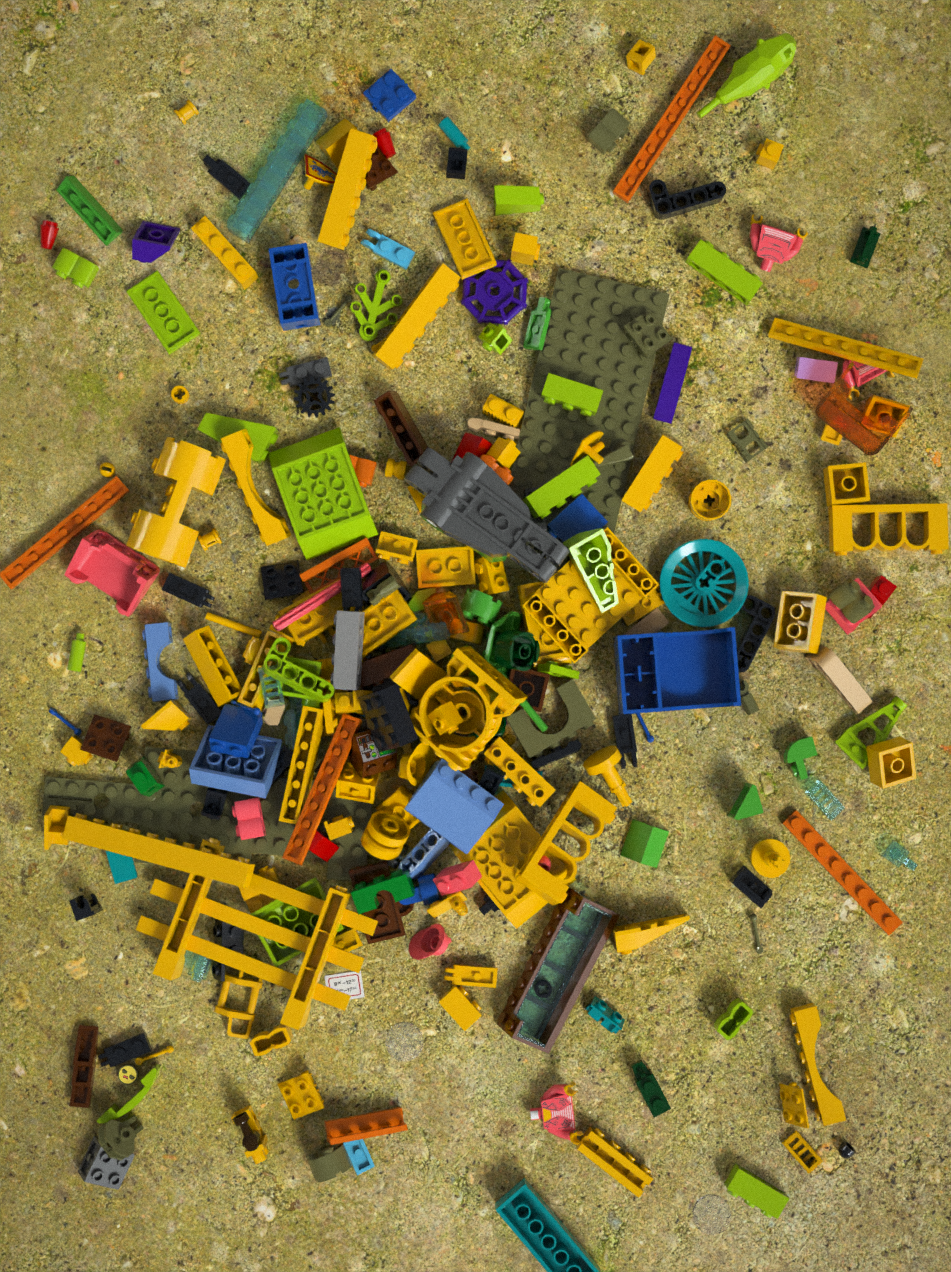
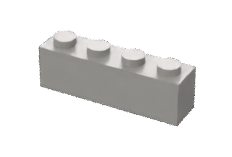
M337 611V614L334 616V626H336V634L333 635L335 653L332 655L334 673L331 674V684H333L334 689L361 690L365 612Z

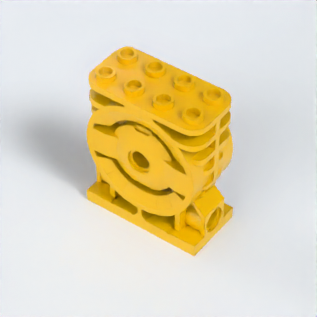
M471 646L459 647L453 652V658L446 665L447 676L436 681L427 689L423 697L418 701V706L411 710L410 715L419 740L425 745L434 749L433 752L438 757L444 758L448 762V766L454 771L469 769L471 762L476 760L479 752L484 750L486 743L497 733L502 717L510 716L519 704L523 703L528 697ZM473 671L477 676L469 675V673ZM452 683L456 688H459V687H471V688H474V689L480 694V696H479L477 693H475L474 691H471V690H460V691H456V690H455L452 686H450L449 684ZM452 701L463 719V722L458 725L459 729L455 732L459 734L474 732L479 737H464L455 733L439 735L428 715L441 706L440 703L445 704ZM463 707L467 710L466 717L461 713Z

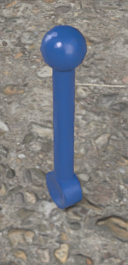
M231 700L232 705L250 710L255 715L260 714L258 707L251 708L237 702V700Z
M51 707L48 710L49 713L55 715L69 728H71L74 731L75 735H81L82 730L80 728L74 727L70 722H68L59 713H57L56 709Z
M636 713L647 735V741L649 743L653 742L654 737L650 735L641 714Z

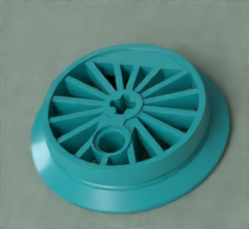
M697 539L682 544L666 559L660 575V591L667 608L679 620L697 627H711L728 621L741 609L748 593L749 579L744 562L732 548L716 540ZM698 553L700 572L691 554ZM703 553H710L707 567L704 569ZM714 555L720 557L721 560H713ZM687 557L695 574L680 561ZM724 562L728 564L729 569L725 570ZM716 564L720 567L721 571L719 574H714L711 571L712 565ZM676 565L692 578L674 573ZM731 571L733 572L734 579L718 580L723 575ZM675 577L691 583L671 585V578ZM705 579L707 581L706 585L708 587L704 586L703 588H701L699 586L701 584L700 581H704ZM735 583V591L716 585ZM692 587L680 594L674 590V588ZM715 590L733 595L730 603ZM693 592V594L688 598V600H686V599L683 597V596H685V595H687V594ZM698 594L697 599H696V602H695V606H694V605L691 604L690 602H691V601L693 600V598ZM712 595L727 607L720 611ZM701 596L703 599L704 614L698 609ZM707 597L716 614L708 615Z

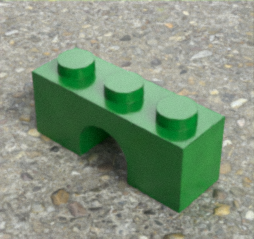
M398 869L391 872V876L384 878V875L373 878V882L366 884L363 881L355 884L351 895L359 915L377 909L379 905L377 893L381 890L389 891L393 895L395 902L414 896L416 891L409 871Z

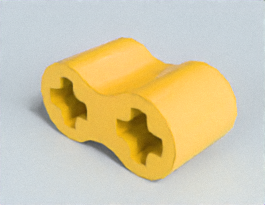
M450 618L446 637L481 645L485 626Z

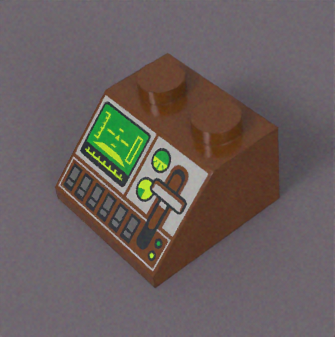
M371 730L353 735L351 765L361 778L396 768L398 754L396 748L378 752Z

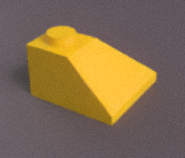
M170 700L143 723L141 727L143 729L171 731L180 729L182 731L190 724L188 721L192 717L178 701Z

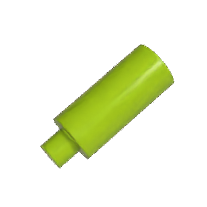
M77 633L76 640H72L67 670L81 672L86 642L83 641L85 634Z

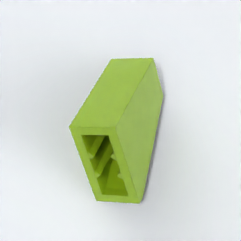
M494 186L495 216L540 211L541 205L544 204V195L540 193L539 187Z

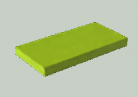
M158 270L126 291L169 355L201 334Z

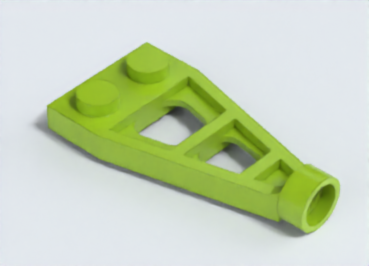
M895 696L890 703L847 728L834 743L863 770L868 765L866 745L858 739V733L869 727L876 733V738L872 744L885 741L907 705L899 697ZM884 714L889 718V722L883 730H879L873 724V721Z

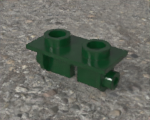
M876 227L862 228L850 259L851 263L868 268L881 234L877 232Z

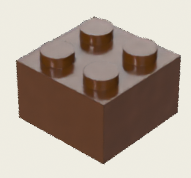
M511 669L509 680L528 696L526 700L535 711H542L550 674L533 670L519 671Z

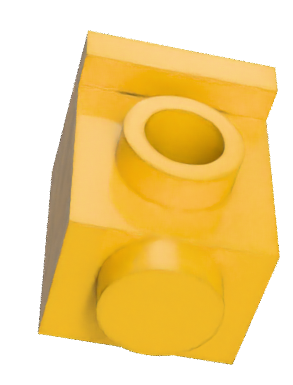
M639 39L626 55L627 67L644 75L646 68L656 57L655 47Z
M343 815L332 818V823L329 820L323 822L330 840L353 832L352 827H355L352 816L343 818Z

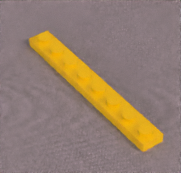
M774 318L768 333L769 338L916 379L924 360L920 357L779 318Z

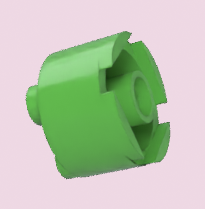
M467 588L458 610L462 617L471 621L475 618L481 625L490 628L491 624L495 623L503 602L500 600L495 602L492 600V596L475 589L471 591L470 588Z

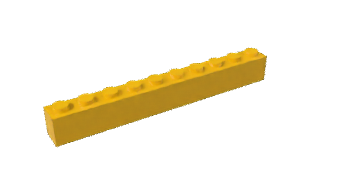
M76 813L75 816L67 817L62 839L243 888H249L255 867V864L249 863L250 859L238 857V860L231 858L232 854L220 852L219 855L214 854L213 849L202 847L200 850L194 848L195 844L183 842V845L177 844L176 839L165 837V840L158 838V834L147 832V835L140 834L141 830L129 827V830L122 829L123 825L111 823V826L104 824L105 820L94 818L91 821L87 819V815Z

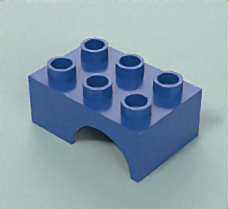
M735 627L690 632L618 635L613 637L619 714L741 706Z

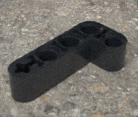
M658 179L651 182L647 196L654 217L664 220L720 203L726 194V186L722 182L716 181L669 195L665 183ZM659 188L661 193L655 194L652 189ZM700 195L703 200L697 201L694 196ZM676 201H683L685 203V206H678L676 204ZM658 206H665L667 211H659Z
M747 595L746 599L752 602V608L750 610L746 609L743 604L740 609L741 612L752 618L737 646L738 661L742 659L743 655L748 656V658H743L741 662L743 667L738 668L739 673L747 671L776 614L772 605L752 595ZM763 608L769 610L768 618L762 617L761 610ZM754 625H758L761 628L759 635L753 633L752 628ZM746 642H750L752 644L751 652H746L744 650V644Z

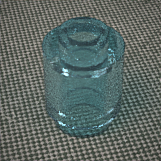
M199 954L193 956L187 973L191 976L190 979L195 982L206 980L212 964L211 959Z

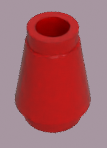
M386 128L373 134L377 138V147L386 159L396 154L390 132H387Z
M42 221V225H40L41 248L52 250L59 228H57L58 223Z

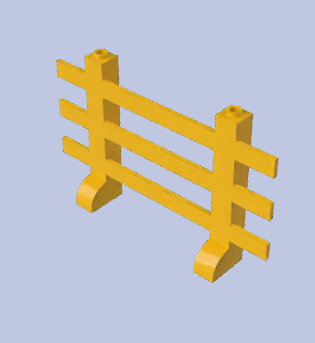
M210 837L209 840L203 839L199 849L201 850L202 847L213 849L214 854L219 855L220 852L224 851L225 846L220 844V840ZM190 873L186 886L183 889L155 878L150 894L178 904L170 926L141 915L138 922L137 931L164 941L152 974L170 981L179 978L185 964L184 954L188 950L292 990L280 1021L283 1025L296 1030L304 1027L310 1013L312 999L346 1011L351 995L318 983L326 961L360 973L365 958L332 946L339 925L342 924L373 936L378 924V920L362 914L358 915L357 912L346 909L351 893L347 892V888L340 885L330 887L326 900H322L253 873L248 889L319 915L313 935L308 937L206 898L213 879ZM200 913L306 953L298 975L192 935Z

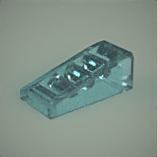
M272 665L268 667L270 669L277 668V665ZM258 668L265 708L285 705L281 682L271 676L264 678V671L262 668ZM276 680L274 684L265 685V682ZM278 688L276 692H266V690ZM279 696L280 698L277 700L268 701V698Z
M817 780L805 792V795L830 821L845 809L821 780ZM821 788L823 791L815 797L814 794ZM826 794L827 797L820 803L818 800ZM831 799L833 802L825 808L824 805ZM836 804L838 807L830 814L828 811Z

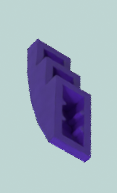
M677 342L673 343L653 419L672 424L692 346Z

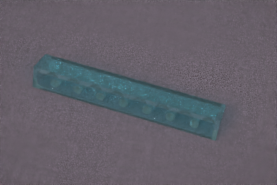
M306 99L304 103L299 105L297 115L289 121L287 131L279 137L277 147L269 153L267 163L259 169L257 179L249 185L247 195L237 205V211L228 218L227 228L230 233L249 244L328 116L324 108L309 99Z

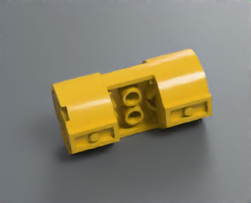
M167 437L159 458L155 457L151 468L154 469L152 474L172 482L168 485L165 496H168L167 500L161 503L158 511L161 516L141 509L138 510V513L134 512L130 523H133L126 546L186 568L199 531L180 524L179 520L191 490L213 496L226 459L218 455L212 457V452L182 440L176 443L174 438Z

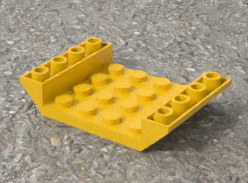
M608 527L604 529V532L611 544V558L614 565L613 573L619 604L601 613L570 559L522 605L574 664L589 651L588 648L633 606L642 598H646L659 586V583Z
M502 790L495 798L504 803L503 807L469 853L465 854L451 843L449 847L462 863L474 860L482 875L477 882L506 918L518 928L548 903L515 879L541 836L506 792ZM546 850L543 855L550 858L551 869L548 872L556 878L564 880L567 874L566 866ZM574 878L571 882L567 883L566 885L569 886L570 884H572L576 880V878Z

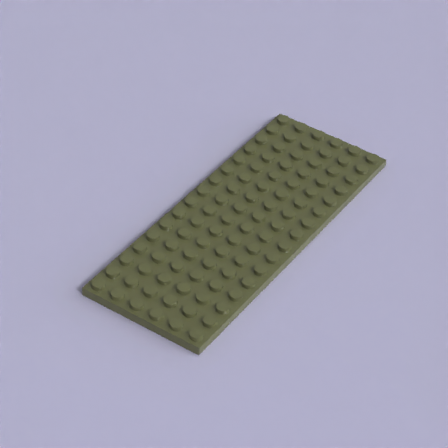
M562 268L558 269L550 303L551 316L543 350H539L518 439L517 449L521 453L512 465L511 475L514 478L508 485L521 500L524 499V489L540 488L571 467L570 464L582 440L595 431H602L604 433L598 441L603 442L605 445L598 452L602 457L625 444L628 445L633 454L656 351L647 359L645 356L642 357L641 352L638 350L639 347L635 348L636 343H632V340L624 333L623 326L649 309L662 325L669 299L668 293ZM548 373L603 390L595 416H584L576 409H573V411L563 409L562 405L557 403L554 405L545 403L544 399L541 398V394ZM631 460L597 468L601 474L596 477L597 482L590 487L585 485L580 488L582 492L574 498L571 495L565 499L567 502L561 507L557 508L554 506L551 508L550 511L552 513L546 516L547 525L576 498L583 494L608 521L602 529L604 530L608 527L614 533ZM567 555L560 566L553 564L557 568L555 573L570 560L569 555ZM509 557L503 561L505 567L526 571Z

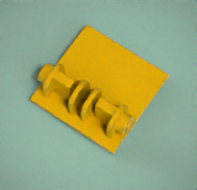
M461 891L448 894L445 900L433 902L430 908L427 909V912L433 918H436L453 908L458 915L464 916L468 912L464 902L467 900V897Z
M308 1070L302 1072L299 1076L277 1084L293 1119L325 1108L323 1104L324 1099H322L319 1093L320 1090L315 1088L317 1084H313L312 1073H309Z
M790 1082L789 1085L780 1083V1098L782 1100L785 1122L808 1129L809 1123L803 1089L799 1088L796 1082Z

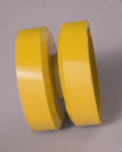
M377 811L372 814L362 834V846L372 856L383 860H393L400 855L409 837V825L404 819L392 812Z

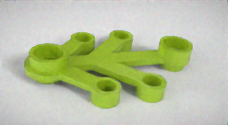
M385 269L379 270L374 275L377 285L372 302L366 293L367 287L365 284L358 283L354 287V292L359 295L369 313L368 320H366L361 312L362 305L358 301L352 302L349 306L350 311L354 313L360 324L359 335L364 341H373L377 337L379 330L388 325H394L398 321L395 313H389L384 320L375 324L378 315L392 307L400 306L403 302L400 295H394L389 301L380 305L384 286L391 278L390 273ZM385 274L386 280H382L380 275ZM357 287H363V292H359ZM398 298L399 304H395L393 299ZM353 304L358 305V311L353 309ZM389 316L394 317V322L389 321ZM367 328H370L372 330L371 335H368L366 333Z

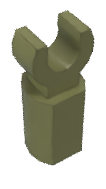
M392 575L380 583L376 589L368 591L366 595L374 606L383 597L386 598L401 586Z
M742 681L744 689L740 690L741 703L747 715H751L760 709L752 693L748 692V683Z

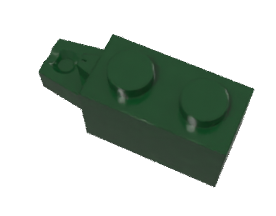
M642 1060L633 1063L631 1066L635 1075L634 1080L653 1117L655 1118L670 1110L671 1107L651 1069L648 1070Z

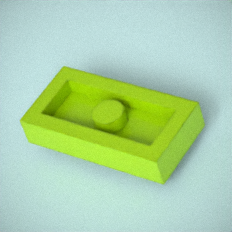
M554 661L538 664L537 672L563 679H579L580 673L579 671L572 670V666H558V662Z

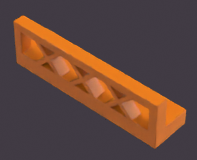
M365 538L300 574L310 594L341 579L340 568H343L344 561L347 559L356 561L354 568L360 567L365 563L371 564L377 561L378 557L368 539ZM368 548L373 558L368 561L360 560L361 552ZM331 568L339 570L337 578L333 580L326 578L327 571ZM315 577L322 579L321 586L313 591L308 581Z
M401 1107L324 1121L327 1142L330 1145L408 1130L407 1124L403 1120Z

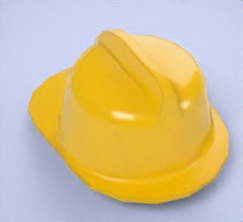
M422 742L419 743L412 753L403 756L400 760L398 776L408 780L413 786L421 784L433 763V748Z

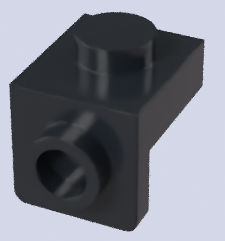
M449 148L446 178L465 180L467 149Z
M208 787L201 815L209 819L219 820L225 808L228 791Z

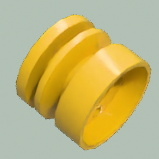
M718 480L700 482L691 490L688 496L690 512L702 521H712L721 518L728 512L731 506L729 489ZM707 496H709V499H713V502L710 503V506H708L707 503H704V500L707 499Z

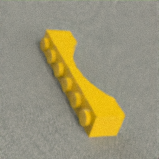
M247 429L221 438V448L229 457V466L232 471H235L237 485L243 490L245 495V504L247 507H250L253 513L251 515L252 520L259 527L261 541L265 542L266 546L291 536L285 518L267 506L255 488L251 472V456L254 445Z
M814 1003L790 1008L792 1014L789 1015V1019L797 1032L794 1034L796 1044L800 1045L801 1048L799 1057L801 1063L805 1064L806 1067L804 1076L806 1082L810 1083L811 1090H809L810 1099L816 1105V1109H814L815 1118L823 1126L846 1121L842 1101L826 1088L816 1067L815 1043L821 1027L817 1006Z

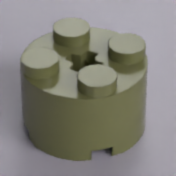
M343 1143L327 1147L325 1144L314 1148L315 1152L306 1155L316 1182L337 1177L336 1174L340 1171L344 1173L352 1167Z

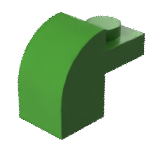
M807 736L794 740L785 749L784 763H793L791 771L798 780L808 778L803 759L818 755L813 737Z

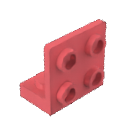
M859 578L853 581L859 584L864 594L871 597L875 606L868 615L853 624L830 598L826 602V611L847 635L853 632L861 622L882 608V604Z

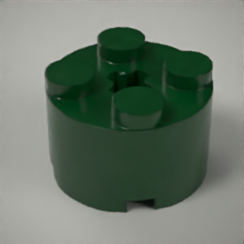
M507 630L499 633L495 645V662L504 668L527 671L532 668L530 666L536 663L539 658V643L534 639V635L529 632Z

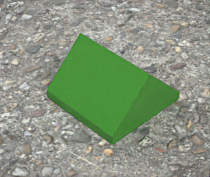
M750 783L744 785L728 814L730 818L735 820L764 813L755 785Z
M632 819L620 855L638 863L657 868L669 831Z

